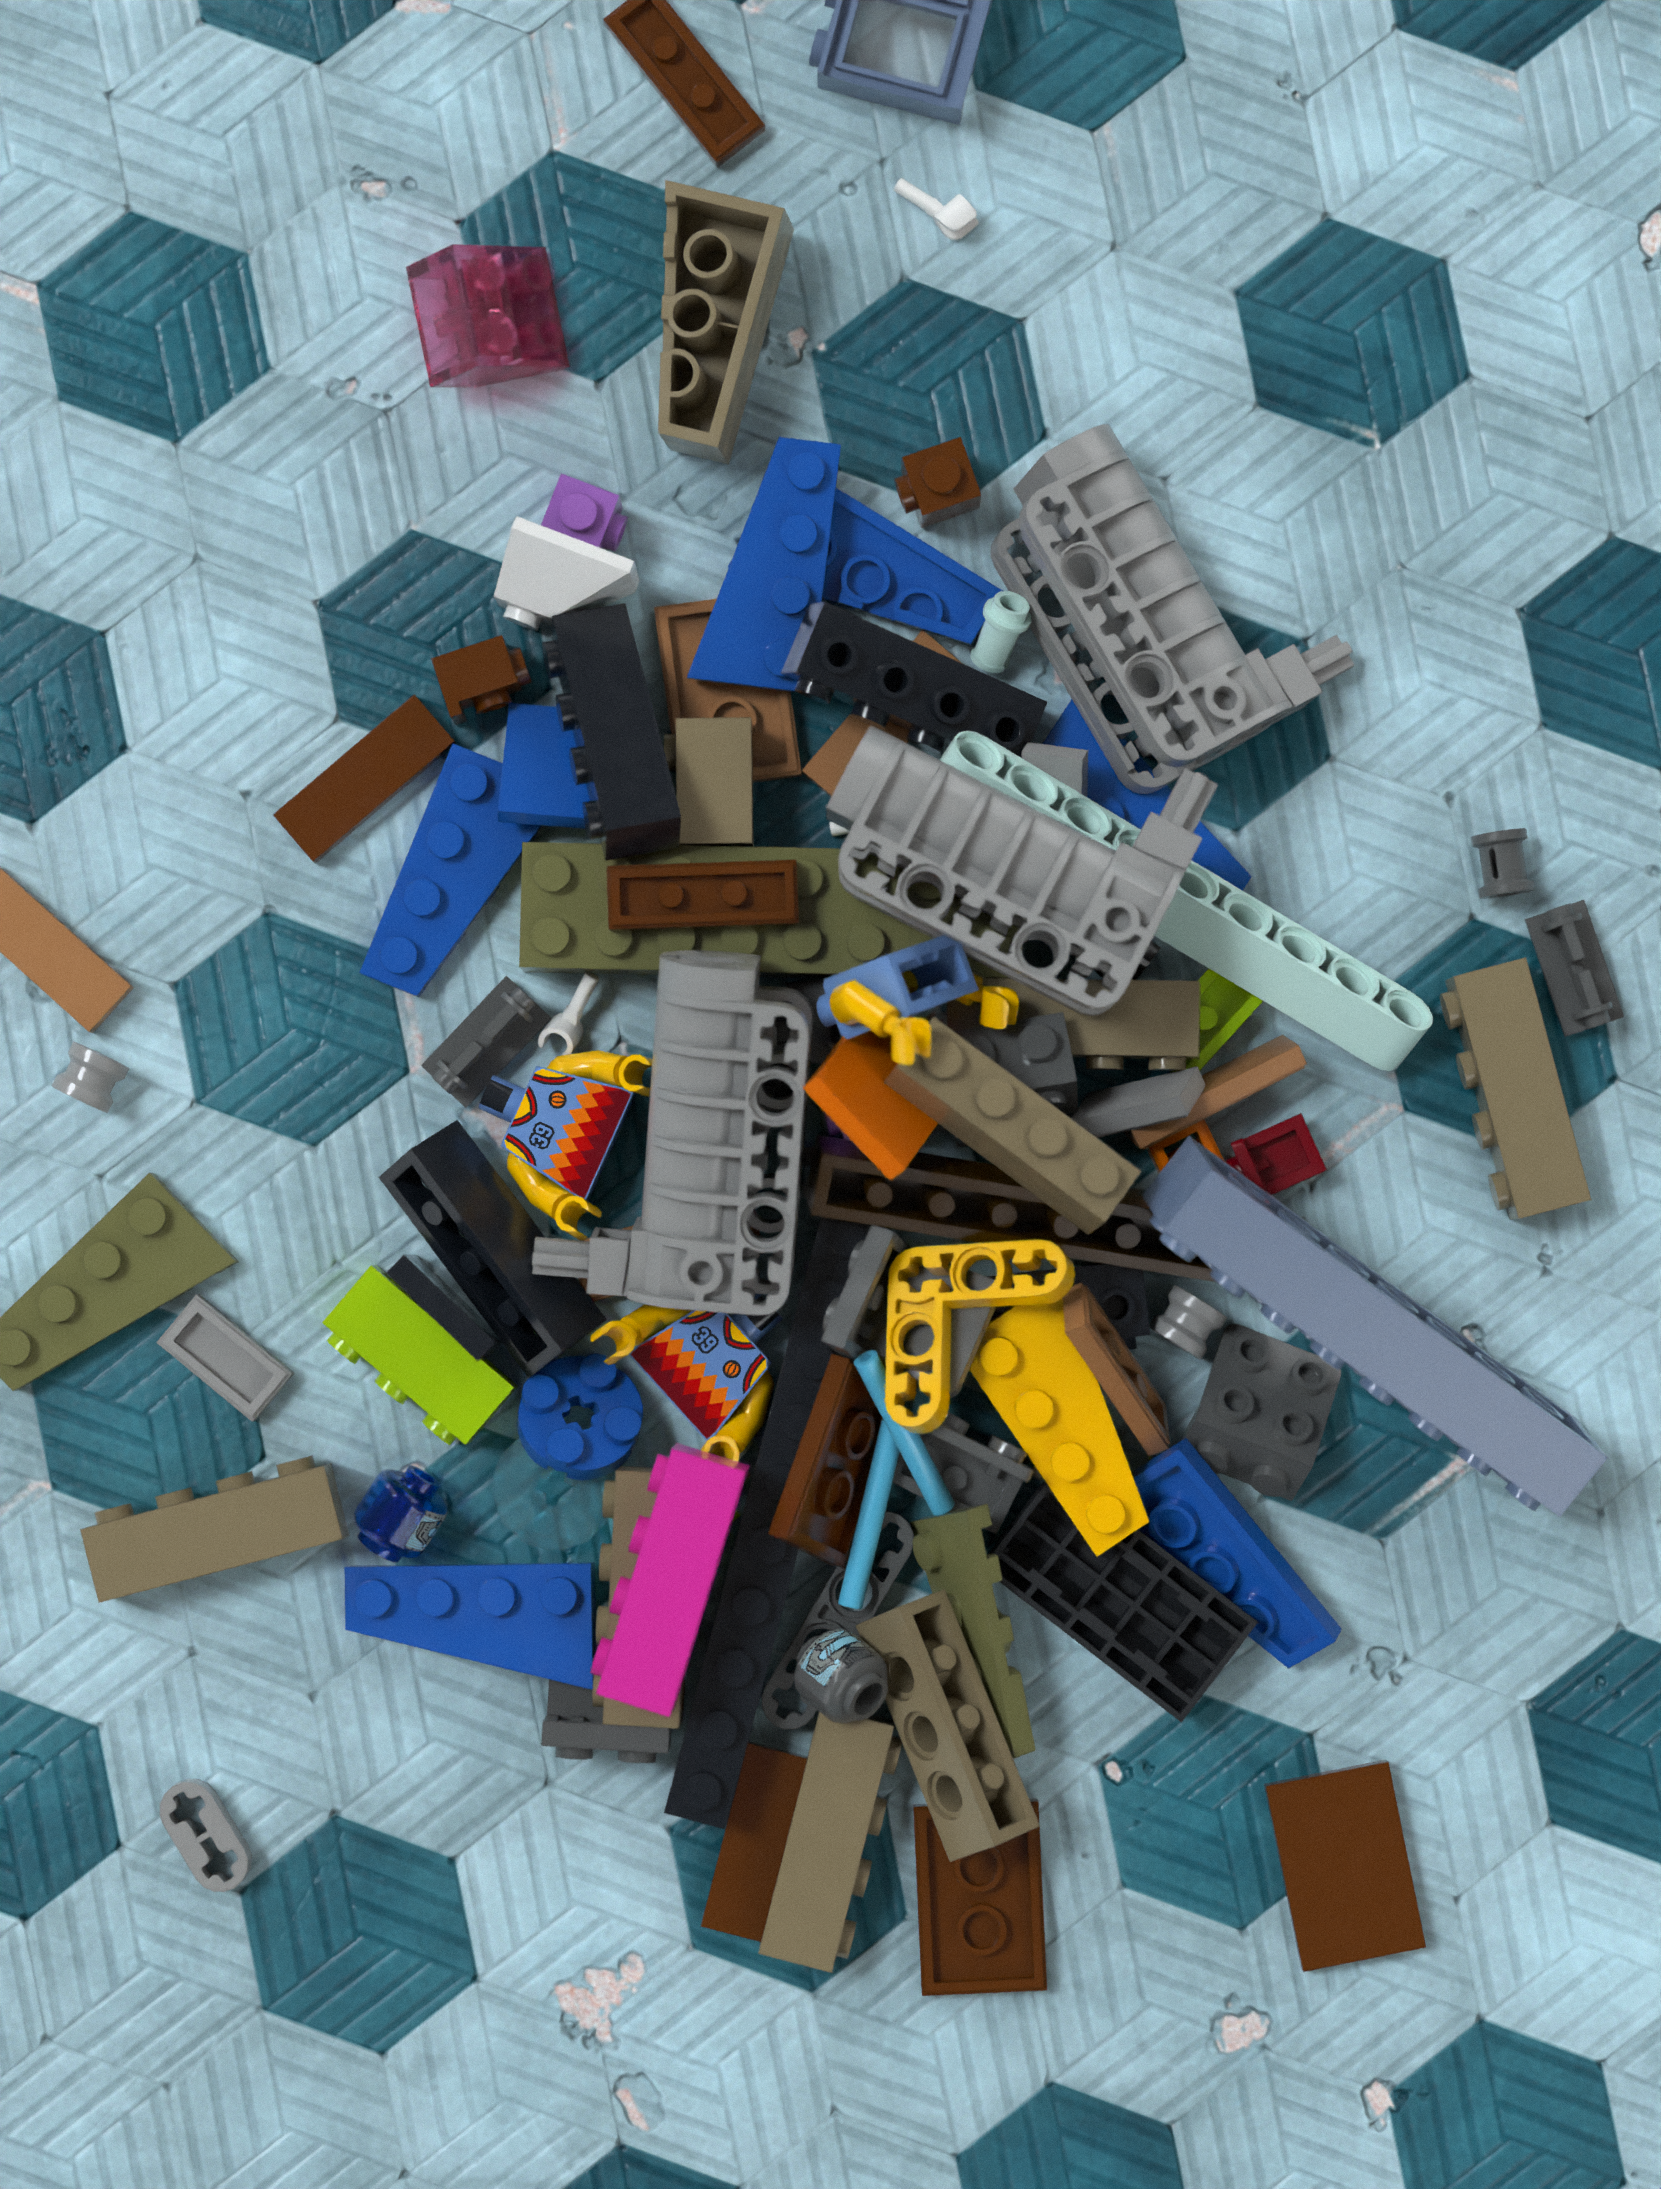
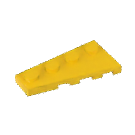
M1063 1298L1048 1304L1014 1305L989 1322L969 1370L1096 1557H1098L1148 1523L1149 1519L1098 1380L1065 1333Z

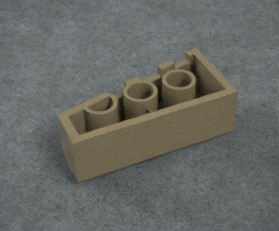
M665 180L667 213L666 232H664L663 242L665 282L661 309L663 351L660 353L658 434L672 451L729 464L794 233V227L785 208Z

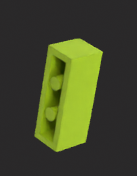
M371 1265L322 1322L333 1332L327 1339L333 1348L353 1364H356L363 1357L380 1372L374 1380L375 1383L402 1405L408 1398H411L428 1413L422 1420V1423L448 1445H451L456 1438L464 1445L471 1443L518 1387L514 1381L488 1359L477 1361L378 1265Z

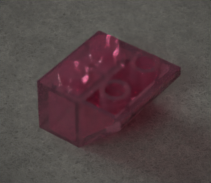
M452 244L406 267L430 388H477L560 371L570 367L546 247Z

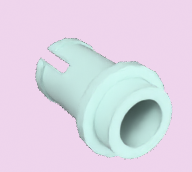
M1001 591L985 603L983 607L985 622L970 654L973 663L980 669L991 673H1001L1004 668H1008L1011 654L1020 633L1025 632L1031 624L1029 603L1021 595L1011 591Z

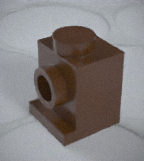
M502 635L431 658L450 718L455 725L467 722L464 709L474 706L477 714H483L503 708L512 703L510 694L522 691L521 686L532 683L521 648L509 650Z

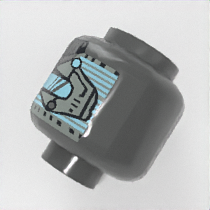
M844 1629L825 1632L820 1636L809 1639L799 1651L794 1673L795 1688L809 1704L827 1719L841 1724L856 1720L860 1721L867 1719L881 1707L888 1691L887 1664L874 1649L853 1632Z

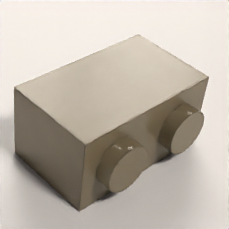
M751 717L676 718V734H664V752L669 771H676V798L681 813L679 845L754 847L753 733Z

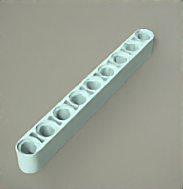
M959 732L940 759L942 762L1114 850L1118 848L1121 842L1132 847L1141 829L977 732ZM1192 860L1154 934L1157 938L1380 1070L1391 1071L1397 1069L1433 1023V1016L1429 1007L1414 993Z

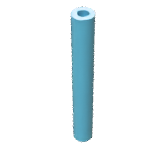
M870 1350L860 1354L854 1360V1365L932 1514L939 1516L949 1512L954 1507L955 1502L921 1436L916 1433H910L892 1420L886 1410V1369L877 1352Z
M881 1420L838 1604L854 1609L863 1608L900 1453L884 1420Z

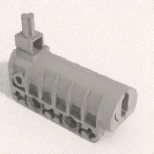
M1109 424L1099 425L1086 430L1047 451L1013 488L1023 507L1019 513V518L1006 525L994 538L990 554L993 565L1008 591L1021 595L1029 603V613L1031 614V624L1029 627L1118 779L1127 789L1135 793L1149 794L1178 780L1184 768L1194 771L1253 738L1275 722L1302 709L1322 693L1320 685L1354 667V663L1349 656L1353 652L1347 641L1341 643L1337 635L1301 654L1295 644L1267 659H1264L1258 648L1245 655ZM1013 538L1019 545L1026 544L1031 554L1027 557V560L1033 572L1037 574L1041 570L1043 576L1033 582L1030 587L1025 580L1032 571L1023 557L1012 559L1011 555L1008 554L1007 550L1014 543ZM1051 588L1066 613L1065 616L1059 618L1050 617L1043 612L1038 603V593L1041 589ZM1071 623L1075 628L1071 636L1077 647L1081 651L1088 650L1093 659L1089 664L1091 671L1085 664L1075 666L1070 658L1076 651V646L1070 635L1066 634L1060 640L1056 634L1062 632ZM1094 676L1097 681L1104 677L1106 682L1091 693L1087 686L1095 680ZM1109 694L1115 696L1128 718L1126 724H1113L1106 719L1100 708L1103 696ZM1135 730L1138 738L1133 741L1135 746L1132 741H1129L1123 747L1119 739L1125 738ZM1138 751L1143 757L1153 755L1157 759L1158 765L1152 770L1154 778L1148 771H1142L1138 774L1134 769L1133 763L1139 758Z
M871 725L854 752L826 807V819L850 831L840 851L838 871L841 885L853 898L933 939L945 935L962 944L966 956L1079 1014L1095 1016L1108 1011L1125 992L1202 840V837L1194 834V831L1218 785L1208 780V777L1184 768L1160 815L1153 812L1149 814L1132 847L1121 842L1118 848L1114 850ZM869 854L876 856L879 859L877 869L880 873L871 871L865 879L858 877L855 873L857 863L853 859L864 862ZM900 867L904 871L899 876L896 894L892 896L886 893L888 888L885 885L889 882V878L886 876L894 879L895 869ZM920 882L932 884L938 889L941 895V902L932 909L923 910L916 908L907 898L906 891L910 886ZM953 895L962 899L961 904L963 905L959 908L958 913L974 920L981 912L989 914L992 917L989 927L993 931L1006 937L1008 928L1011 925L1020 929L1014 936L1007 955L998 951L1001 947L999 945L1005 939L1004 937L988 930L983 933L981 938L974 937L969 933L972 927V922L969 919L955 913L951 925L942 922L948 915ZM1030 940L1045 942L1053 952V965L1042 969L1031 967L1022 957V944ZM1070 954L1077 958L1076 963L1070 969L1076 974L1070 972L1068 981L1065 979L1061 983L1055 980V978L1067 963ZM1093 970L1104 974L1101 985L1109 990H1101L1096 997H1091L1085 993L1087 981L1082 978L1088 977Z
M681 950L660 954L642 1215L637 1217L632 1230L595 1227L590 1241L535 1237L532 1258L533 1274L587 1278L588 1294L627 1296V1299L638 1303L665 1308L759 1316L771 1314L780 1309L785 1303L790 1289L796 1258L808 1094L803 1087L809 1080L814 1015L812 1005L801 992L790 988L759 985L760 955L709 950ZM780 1001H789L792 1002V1005ZM775 1016L787 1017L788 1028H791L785 1050L773 1051V1045L776 1046L778 1040V1024L774 1022ZM777 1063H783V1064L789 1065V1066H790L791 1068H793L795 1071H792V1070H790V1069H788V1068H785V1067H781V1066H771V1065L777 1064ZM775 1078L784 1080L791 1086L793 1093L785 1097L773 1096L766 1091L763 1082ZM760 1104L777 1110H787L780 1113H773L765 1110ZM783 1126L782 1131H779L777 1150L778 1154L781 1155L780 1165L776 1173L764 1174V1169L767 1170L769 1160L766 1136L769 1134L771 1127ZM766 1187H774V1189H780L784 1192L787 1198L772 1192H757ZM760 1205L774 1206L783 1216L775 1220L764 1219L757 1214L754 1208ZM750 1227L767 1233L780 1232V1234L773 1238H763V1235H755ZM773 1252V1257L770 1256L769 1280L761 1279L759 1268H757V1259L761 1253ZM754 1293L768 1294L766 1300L759 1301L754 1299Z

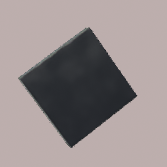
M404 1254L386 1272L477 1361L488 1359L502 1345V1342L490 1326L417 1255Z

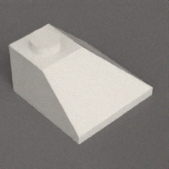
M516 516L510 531L494 598L498 606L506 608L503 616L505 619L522 627L538 631L541 622L552 626V616L604 607L635 593L640 579L633 560Z

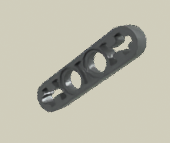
M891 1510L885 1511L881 1529H884L889 1521L896 1523L899 1526L897 1538L903 1542V1546L898 1552L888 1549L881 1557L877 1566L889 1569L884 1580H880L871 1570L869 1583L872 1587V1597L870 1602L860 1610H849L838 1604L836 1587L840 1580L844 1578L846 1567L843 1569L836 1566L766 1683L762 1694V1709L766 1718L775 1726L785 1730L797 1729L806 1725L817 1711L801 1696L800 1699L803 1703L807 1704L806 1709L802 1713L798 1710H791L787 1717L777 1712L779 1700L772 1695L777 1687L787 1691L795 1681V1671L787 1670L786 1667L791 1659L797 1661L799 1651L804 1645L806 1636L815 1629L825 1628L830 1631L835 1629L848 1630L860 1638L856 1625L874 1616L908 1559L913 1548V1530L908 1520L901 1514Z

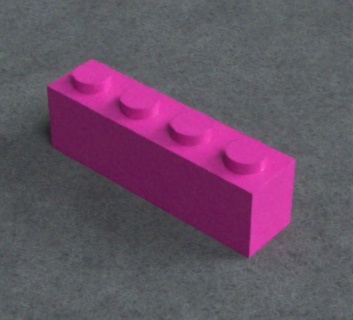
M680 1443L674 1445L669 1457L658 1454L647 1487V1491L657 1494L650 1518L639 1515L628 1548V1552L639 1555L631 1579L620 1576L609 1613L620 1616L613 1640L601 1637L590 1673L601 1677L596 1692L597 1695L670 1717L750 1465Z

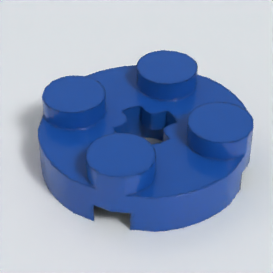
M596 1353L586 1357L569 1356L554 1360L528 1378L524 1383L517 1416L518 1435L529 1457L547 1470L548 1466L556 1471L566 1472V1478L591 1480L614 1472L631 1455L632 1449L639 1439L643 1418L642 1400L631 1379L624 1372L616 1368L615 1364L608 1365L604 1362V1360L609 1358L606 1355ZM573 1406L589 1408L595 1413L591 1416V1427L583 1430L577 1422L567 1424L563 1418L570 1414V1409Z

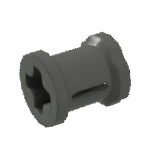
M1525 828L1494 831L1470 837L1472 847L1479 849L1484 886L1478 889L1479 899L1505 897L1535 891L1534 881L1527 879L1522 846V842L1528 838Z

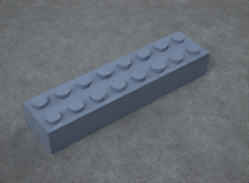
M1187 1137L1142 1195L1153 1213L1149 1221L1162 1233L1160 1240L1168 1248L1188 1262H1191L1194 1256L1198 1255L1213 1270L1210 1276L1234 1296L1241 1298L1248 1291L1263 1306L1260 1312L1274 1325L1288 1334H1291L1297 1327L1303 1335L1312 1341L1309 1347L1320 1358L1338 1370L1346 1363L1355 1373L1362 1377L1359 1383L1375 1398L1388 1406L1395 1399L1410 1412L1409 1420L1432 1439L1439 1441L1444 1434L1452 1443L1459 1447L1457 1454L1467 1464L1484 1476H1487L1493 1470L1508 1483L1505 1486L1506 1490L1529 1509L1536 1511L1540 1504H1543L1561 1517L1607 1460L1608 1457L1573 1415L1192 1137Z

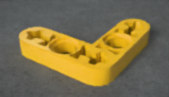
M1045 1240L922 1246L906 1249L900 1253L891 1264L888 1275L885 1404L892 1420L910 1433L924 1434L938 1428L947 1417L950 1402L952 1309L1056 1302L1067 1295L1074 1282V1266L1067 1254L1059 1246ZM1013 1258L1012 1263L1020 1271H1034L1040 1269L1041 1259L1046 1258L1057 1268L1056 1273L1047 1274L1045 1285L1040 1286L1030 1275H1013L1009 1260ZM984 1259L992 1260L997 1268V1275L993 1284L985 1290H970L967 1287L966 1275L971 1265ZM923 1265L932 1275H950L953 1291L950 1292L951 1287L942 1279L924 1281L921 1286V1292H917L915 1288L907 1283V1280L910 1277L918 1276L919 1266ZM1014 1281L1015 1287L1011 1289L1012 1282ZM925 1324L931 1326L934 1332V1341L931 1348L920 1356L907 1355L903 1345L907 1332L917 1325ZM905 1368L919 1371L920 1391L931 1398L930 1404L920 1406L918 1416L916 1417L904 1407L905 1401L913 1400L916 1396V1379L908 1372L903 1373ZM933 1370L932 1374H927L925 1371Z

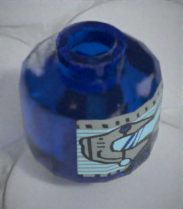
M409 1465L405 1472L393 1469L381 1471L355 1509L354 1520L360 1529L357 1535L358 1540L370 1551L391 1562L398 1563L402 1557H419L429 1545L448 1513L444 1500L437 1493L440 1483L426 1471Z

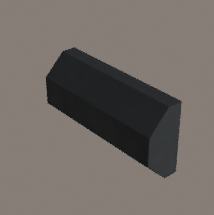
M1045 1481L1026 1502L990 1551V1553L998 1555L1003 1579L1000 1581L1001 1584L1181 1723L1258 1623L1139 1530H1136L1096 1557Z

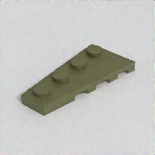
M148 1173L0 1317V1378L12 1391H18L87 1351L93 1345L114 1333H118L167 1302L173 1301L193 1289V1287L215 1274L221 1273L239 1261L154 1173Z
M988 1503L949 1511L939 1516L929 1515L910 1522L914 1534V1556L920 1567L926 1572L932 1594L943 1589L947 1593L1013 1759L1035 1751L1021 1673L1013 1666H1008L1006 1653L1011 1648V1642L1014 1641L1010 1616L1002 1614L997 1609L992 1584L1003 1580L998 1555L993 1553L986 1555L981 1530L992 1525Z

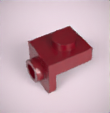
M1302 1113L1247 1138H1240L1230 1143L1236 1156L1226 1160L1227 1164L1271 1196L1328 1171Z

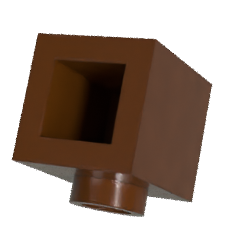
M961 437L902 457V476L894 478V483L904 512L907 514L915 511L921 528L979 509L982 495Z

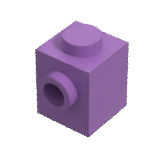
M561 473L541 526L604 550L609 549L615 552L623 537L628 517L621 514L623 506L619 495Z

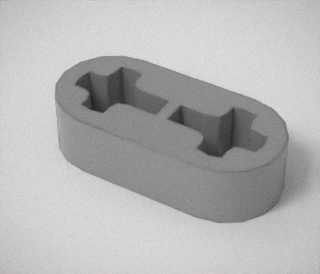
M185 1779L173 1785L164 1794L160 1802V1817L165 1829L194 1877L204 1888L213 1892H226L234 1889L247 1877L252 1866V1854L247 1842L218 1794L208 1783L200 1779ZM184 1792L189 1799L200 1796L204 1800L205 1806L198 1814L207 1831L201 1834L190 1817L184 1818L181 1821L176 1817L174 1811L181 1805L179 1793ZM211 1837L218 1850L222 1853L228 1852L231 1849L235 1852L238 1859L231 1866L234 1876L228 1878L223 1871L212 1874L208 1870L207 1864L213 1859V1853L205 1841L207 1838Z

